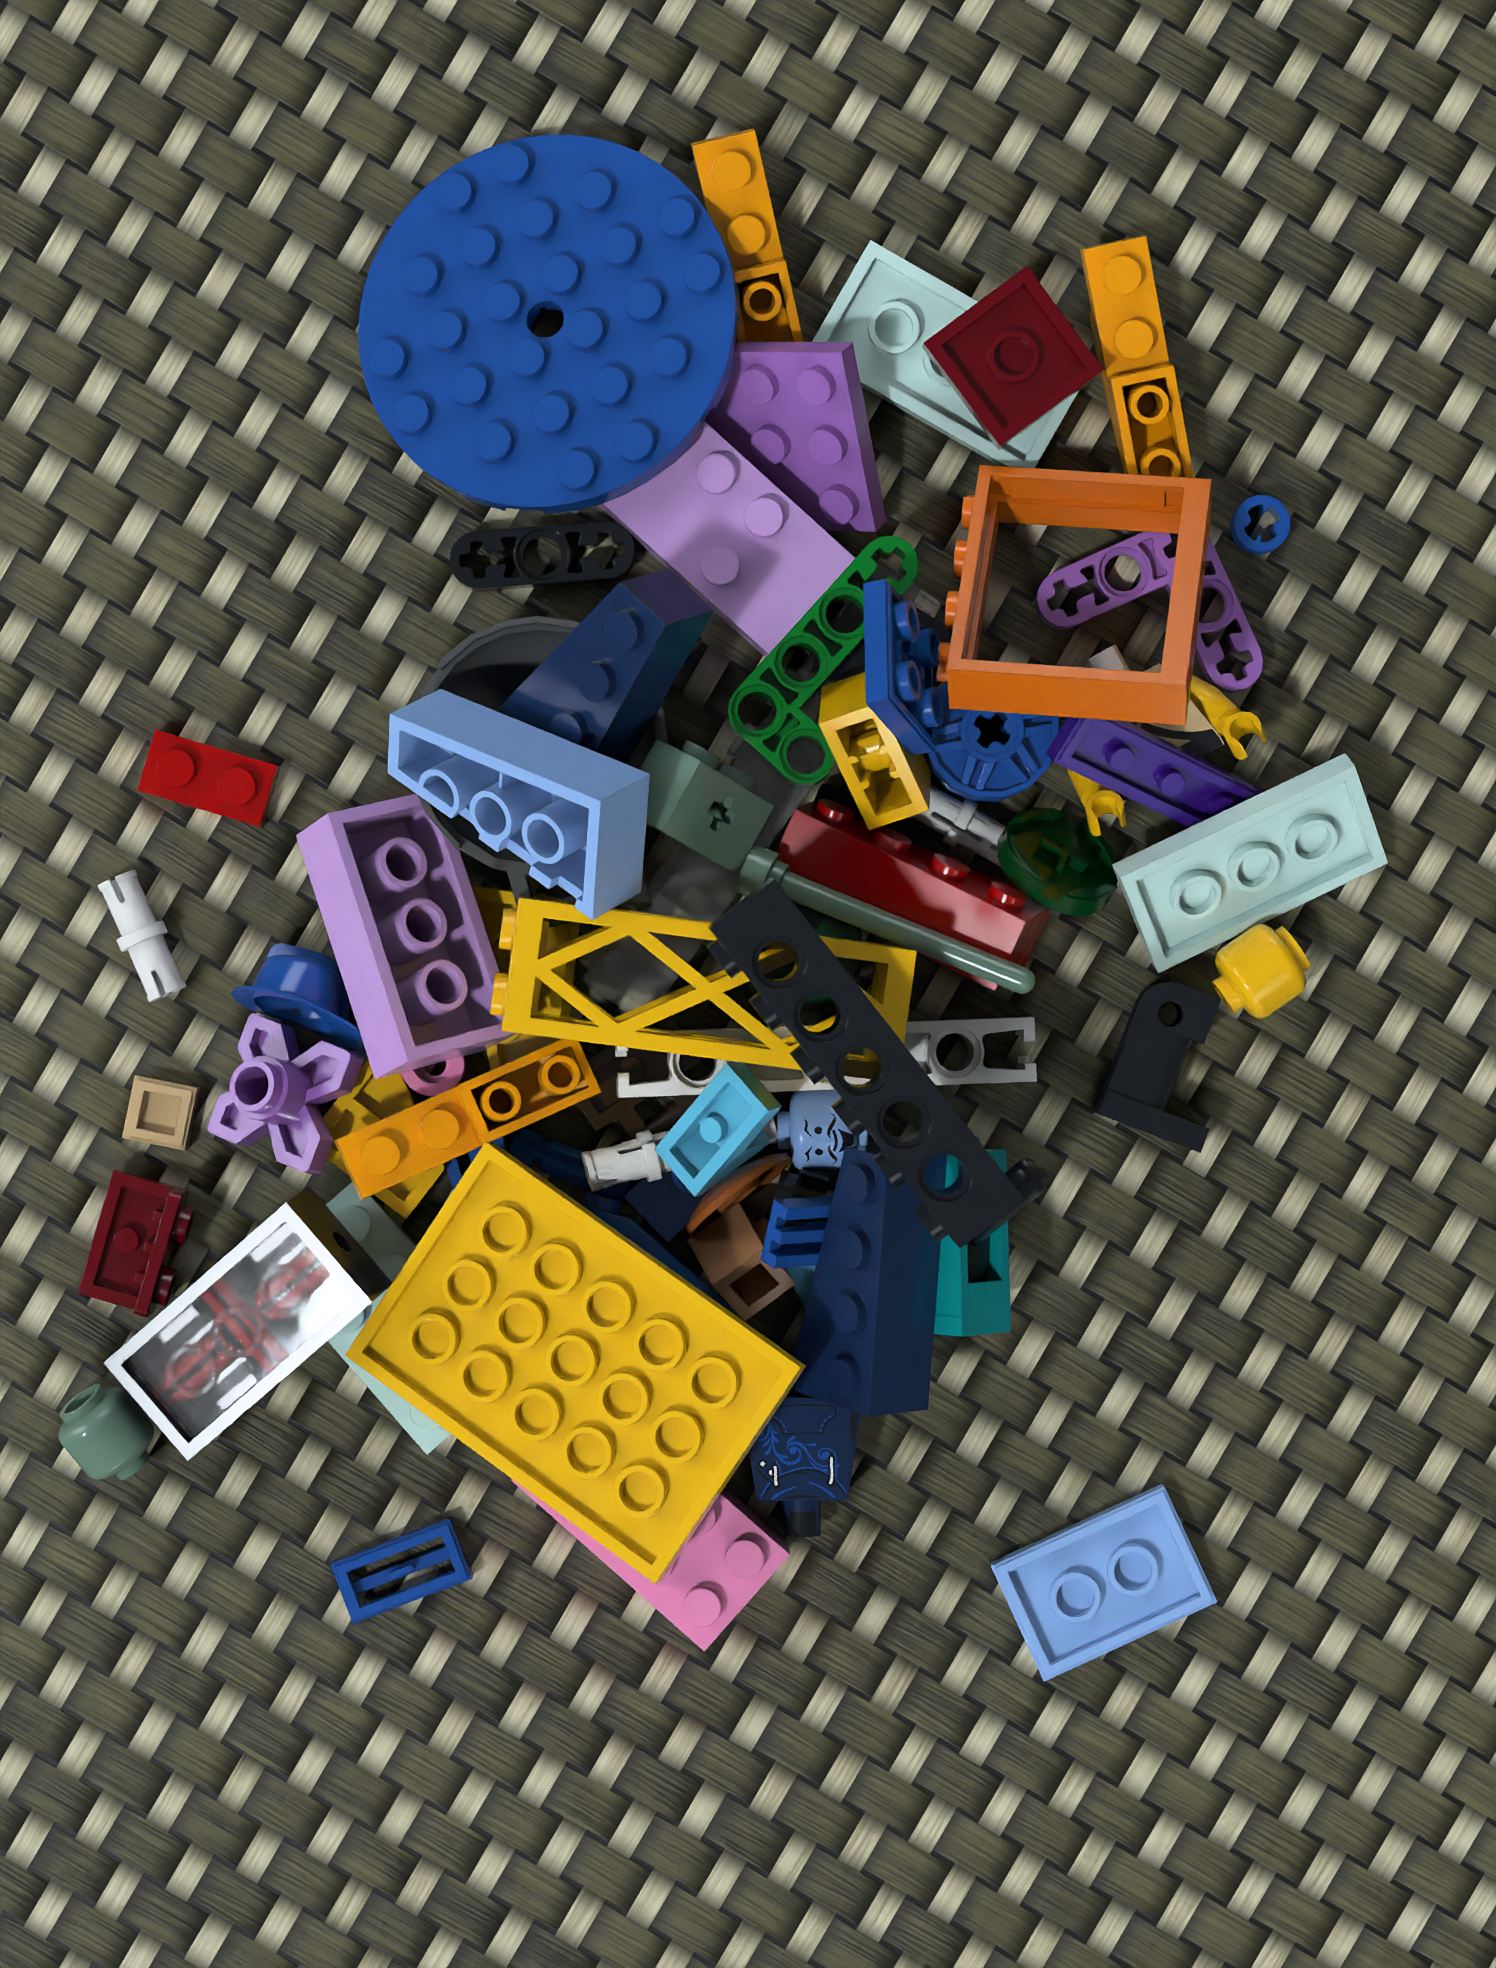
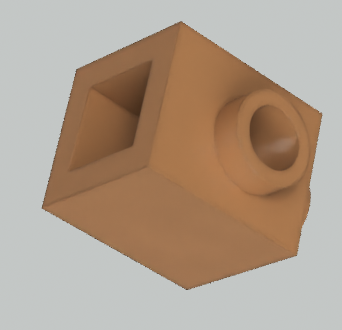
M738 1203L699 1231L695 1237L687 1241L711 1285L745 1322L796 1283L787 1268L774 1269L760 1260L769 1220L764 1216L755 1222Z

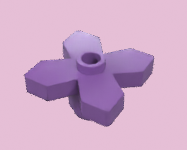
M252 1013L247 1019L237 1046L244 1063L239 1065L232 1074L229 1086L230 1091L218 1096L207 1130L209 1133L225 1140L248 1147L270 1133L277 1162L301 1172L319 1175L325 1165L333 1139L317 1106L352 1093L363 1063V1057L358 1053L322 1040L300 1055L293 1027L269 1017Z

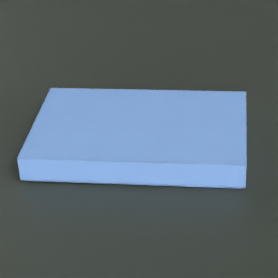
M1163 1484L990 1562L991 1568L1044 1682L1217 1603Z

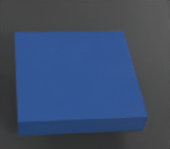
M886 579L863 583L866 704L911 755L933 752V747H935V727L941 726L943 723L941 697L936 687H933V667H938L939 665L938 647L940 641L934 628H926L918 618L914 603L911 600L904 601Z

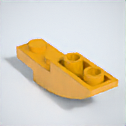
M752 128L691 143L703 195L704 208L722 237L734 267L740 303V321H737L736 342H804L786 261L783 258L755 130Z
M1141 235L1081 248L1080 253L1091 311H1088L1098 362L1104 369L1101 377L1124 474L1194 478L1174 365L1169 363L1147 238Z
M561 1039L343 1136L334 1142L360 1200H363L483 1146L485 1142L495 1141L599 1094L601 1090L579 1041Z

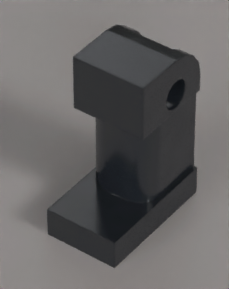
M1172 982L1152 984L1142 990L1132 1006L1093 1112L1201 1153L1209 1128L1166 1113L1165 1111L1192 1041L1200 1044L1205 1043L1221 999L1186 985ZM1165 1002L1171 1003L1176 1010L1175 1020L1167 1026L1163 1025L1158 1018V1010Z

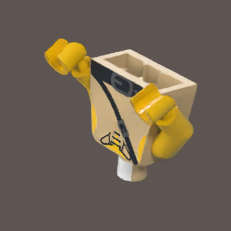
M1116 644L1083 662L1085 668L1130 671ZM1158 663L1144 672L1161 673V664ZM1192 675L1186 726L1130 722L1200 758L1224 745L1220 735L1225 737L1234 757L1239 760L1248 757L1243 746L1238 741L1243 735L1253 733L1260 736L1264 743L1267 741V735L1256 715L1251 712H1242L1218 688ZM1067 769L1074 788L1086 809L1089 831L1093 836L1101 835L1098 818L1103 814L1117 816L1121 827L1126 826L1127 821L1123 801L1129 798Z

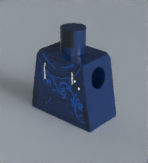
M795 1391L788 1392L749 1450V1458L757 1500L783 1501V1535L787 1537H816L821 1535V1501L847 1500L862 1414Z

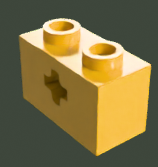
M865 672L823 686L818 724L868 830L928 811L931 784L930 768L924 755H911L866 704Z

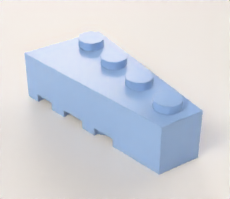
M439 689L390 713L388 774L452 819L460 814L470 821L480 833L478 839L496 852L507 848L531 865L528 875L546 888L550 889L558 885L577 898L574 908L593 921L641 892L650 781L649 773L443 689Z

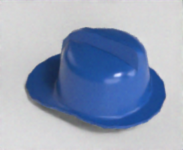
M284 943L275 944L269 950L267 958L253 985L237 987L231 993L236 1002L250 1010L275 1019L294 1023L342 1047L366 1053L359 1029L348 1022L349 998L338 964L328 956Z

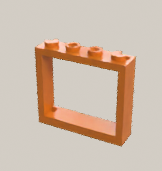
M980 465L975 495L963 497L962 528L969 529L968 539L957 540L954 551L953 574L954 579H961L959 591L949 590L946 599L945 628L946 630H952L951 642H940L938 647L939 665L936 678L937 681L947 682L949 709L1186 726L1211 526L1212 479ZM999 522L1178 534L1161 673L977 660Z

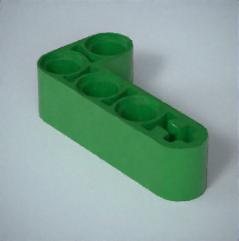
M887 535L876 538L869 543L736 689L729 701L728 718L735 734L778 774L795 786L809 787L817 785L828 776L834 764V756L820 727L805 715L801 709L864 640V592L855 585L849 584V582L854 577L858 578L862 586L863 583L869 582L874 577L878 566L873 560L877 555L884 560H888L894 554L901 558L902 562L898 572L903 579L898 582L894 578L888 577L886 581L893 586L902 598L909 591L917 576L919 563L916 552L908 542L900 537ZM849 600L860 608L863 621L861 626L854 632L847 634L838 633L827 623L826 611L835 601ZM799 647L812 651L818 658L820 665L816 676L805 682L790 679L782 668V660L786 653ZM755 695L764 696L769 699L776 710V718L773 723L766 729L759 731L751 730L744 726L738 716V710L742 702L748 697ZM810 739L818 743L822 748L824 762L816 772L800 774L794 771L788 764L786 753L790 745L796 740Z

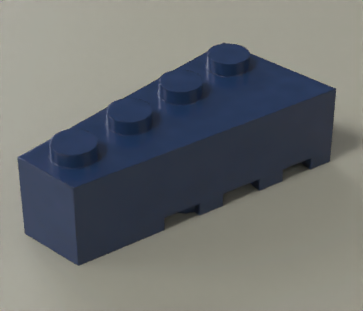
M669 568L619 582L496 711L627 764L714 610Z
M877 1144L845 1146L819 1251V1260L815 1268L794 1357L806 1365V1367L790 1389L868 1417L928 1410L941 1241L937 1243L913 1212L923 1202L909 1184L906 1183L896 1190L872 1160L873 1157L882 1151ZM947 1154L938 1155L927 1164L925 1181L929 1187L934 1189L945 1188Z

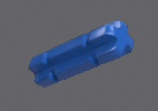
M524 1128L516 1131L508 1151L509 1154L532 1168L533 1164L541 1166V1172L586 1189L589 1188L581 1155L585 1151L554 1139L550 1143L543 1141V1135ZM630 1181L600 1189L597 1193L614 1199H622Z

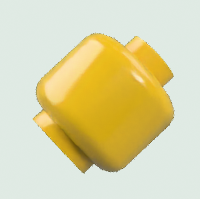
M1256 924L1217 952L1215 964L1221 976L1211 983L1232 1013L1243 1007L1251 1016L1257 1019H1264L1305 990L1307 981L1304 972L1311 968V965L1301 947L1283 926L1274 931L1265 924Z

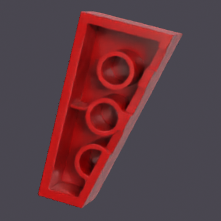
M821 798L818 803L811 801L794 809L776 851L782 855V862L791 865V873L1026 967L1051 909L1041 906L1012 884L964 865L953 858L912 844V841L900 832L883 826L868 830L865 823L854 819L855 813L851 809L835 801ZM917 952L918 954L944 967H947L993 991H996L998 988L1001 987L1000 985H997L995 983H992L978 976H975L973 974H970L956 967H953L951 965H948L946 963H943L941 961H938L936 959H933L929 956Z

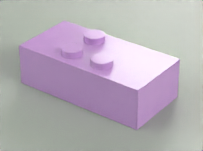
M703 421L690 438L691 445L670 466L631 492L597 506L617 524L625 528L640 545L667 569L669 568L707 603L714 612L766 657L851 564L855 557Z
M417 794L327 813L296 835L375 1080L484 1051L517 1034L501 1031L502 1016L490 1014L495 972H500L460 851L450 843L426 815Z

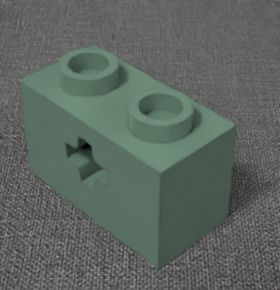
M656 739L640 770L650 774L646 824L696 854L737 875L774 806L752 793L757 784V781L725 763H723L718 772L716 768L721 759L704 748L686 740L680 751Z

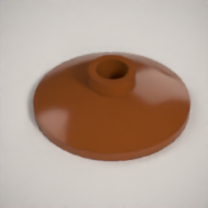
M787 1152L771 1154L736 1168L712 1186L691 1215L685 1232L690 1238L695 1237L699 1231L738 1203L742 1205L749 1198L759 1193L781 1173L782 1169L784 1170L790 1164L791 1157Z

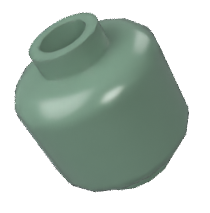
M100 1384L91 1385L73 1397L61 1410L59 1416L63 1422L58 1431V1439L89 1478L101 1480L116 1475L119 1480H125L138 1472L149 1460L150 1455L146 1449L153 1439L154 1426L122 1387L111 1386L102 1388Z

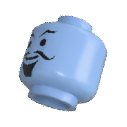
M834 1089L796 1091L790 1100V1111L777 1112L778 1150L791 1149L792 1162L799 1170H840L845 1146L868 1145V1132L865 1130L855 1138L831 1107L841 1098Z

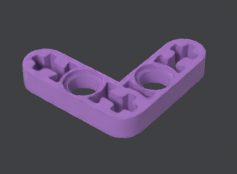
M1142 532L1053 572L1042 581L1036 591L1035 606L1038 615L1044 623L1052 628L1065 630L1079 626L1165 587L1170 598L1175 557L1168 559L1164 553V549L1172 542L1170 533ZM1209 536L1206 564L1212 575L1204 576L1203 588H1212L1221 595L1224 602V611L1216 622L1209 624L1198 623L1195 656L1205 678L1211 685L1218 688L1221 692L1234 693L1243 691L1256 682L1262 672L1263 658L1260 647ZM1127 556L1133 559L1139 566L1140 580L1132 590L1125 592L1117 591L1107 583L1104 574L1105 566L1113 557ZM1092 568L1095 588L1106 600V603L1096 606L1094 593L1079 599L1074 604V611L1076 613L1074 616L1067 617L1062 609L1051 611L1047 601L1055 595L1053 585L1062 582L1063 587L1067 591L1074 590L1088 582L1080 571ZM1231 621L1235 624L1238 633L1229 634L1225 637L1228 645L1234 654L1245 652L1249 659V663L1241 668L1243 679L1236 681L1231 673L1220 675L1216 664L1224 659V653L1218 640L1207 648L1201 638L1203 635L1217 633Z

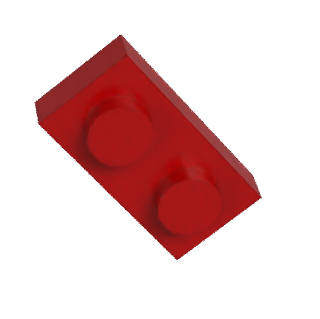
M155 729L137 791L263 827L280 767Z

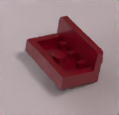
M113 1170L77 1293L133 1309L135 1315L148 1317L153 1314L157 1304L166 1307L177 1276V1270L168 1267L175 1243L181 1245L186 1243L195 1215V1208L186 1206L190 1190L122 1170Z

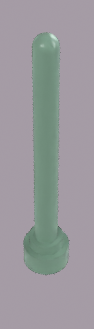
M755 845L745 860L737 883V893L748 896L769 878H774L792 901L906 948L916 950L921 954L1020 994L1028 993L1035 985V976L1028 968L791 873V865L782 862V855L777 852Z

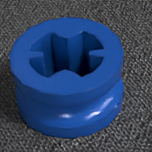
M1256 495L1246 499L1234 511L1230 520V534L1234 543L1242 551L1251 555H1264L1274 551L1286 540L1290 531V516L1287 508L1278 499L1269 495ZM1259 508V516H1262L1266 511H1269L1274 516L1276 522L1269 528L1272 540L1261 542L1260 534L1252 540L1246 534L1244 528L1251 522L1247 511Z

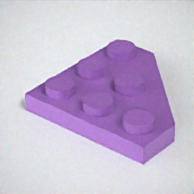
M735 342L733 351L735 363L727 387L716 410L711 408L704 421L824 530L876 532L887 520L853 342Z

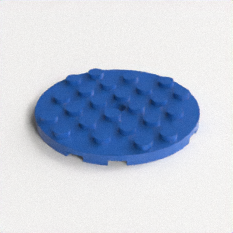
M566 134L540 135L516 139L473 154L450 167L431 181L411 200L389 229L372 261L360 305L358 340L364 381L375 410L398 446L421 470L454 490L456 494L481 505L506 511V508L542 510L544 514H554L585 509L623 496L647 483L665 470L691 445L690 438L701 426L711 408L716 410L727 387L735 363L733 351L737 335V321H740L738 285L726 245L710 215L682 181L656 161L623 145L594 137ZM543 307L547 310H560L564 315L563 326L559 332L547 338L537 337L532 334L534 320L541 313L539 309Z

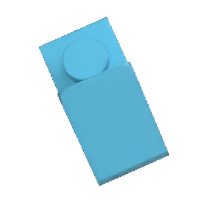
M728 1062L654 1150L694 1197L702 1195L769 1143L770 1138L763 1128L782 1106L745 1063Z

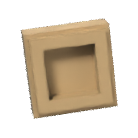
M135 1075L122 1138L183 1151L187 1150L200 1087Z

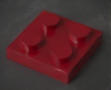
M1028 266L1024 267L923 342L922 348L998 450L1099 376L1104 370Z

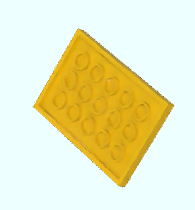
M494 1142L484 1143L345 1354L347 1358L654 1584L663 1580L806 1367L802 1362Z

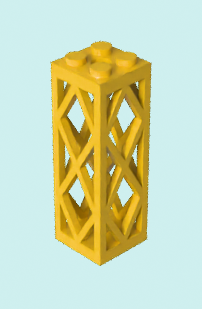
M518 896L517 909L504 907L499 948L511 950L508 974L495 972L490 1007L491 1015L502 1016L501 1031L802 1070L790 1055V1052L799 1046L792 1035L780 1039L723 993L749 981L742 971L732 979L724 969L704 977L649 933L715 941L716 937L708 928L713 921L616 908L611 909L592 921L574 908L575 903ZM548 919L602 926L546 951L549 929ZM630 935L689 984L613 1017L553 969ZM820 936L835 957L875 962L871 995L860 986L859 988L904 1044L917 951L901 946ZM772 942L765 946L769 949L760 953L758 964L761 973L764 975L794 962L795 953L786 942ZM541 982H544L588 1019L537 1013ZM709 999L761 1042L646 1026ZM836 1015L805 1029L812 1032L824 1031L833 1024ZM863 1048V1055L847 1054L842 1063L843 1076L872 1079L877 1070V1058L872 1050Z

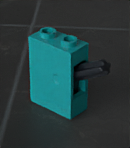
M986 1149L1024 1199L961 1249L948 1235L941 1240L934 1334L964 1337L1011 1332L1008 1220L1043 1193V1184L1048 1181L1046 1170L1037 1167L1032 1159L1019 1160L1007 1170L1006 1150ZM948 1154L945 1188L952 1185L959 1174L957 1159Z

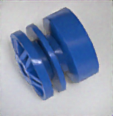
M947 682L937 689L943 705V723L941 726L935 727V747H933V752L923 753L930 768L931 776L946 792L974 802H999L1028 789L1049 768L1052 760L1046 754V751L1059 732L1058 716L949 709ZM993 716H996L1003 722L999 732L1006 738L1004 745L994 741L985 748L977 742L981 731L974 726V722L976 719L987 722Z

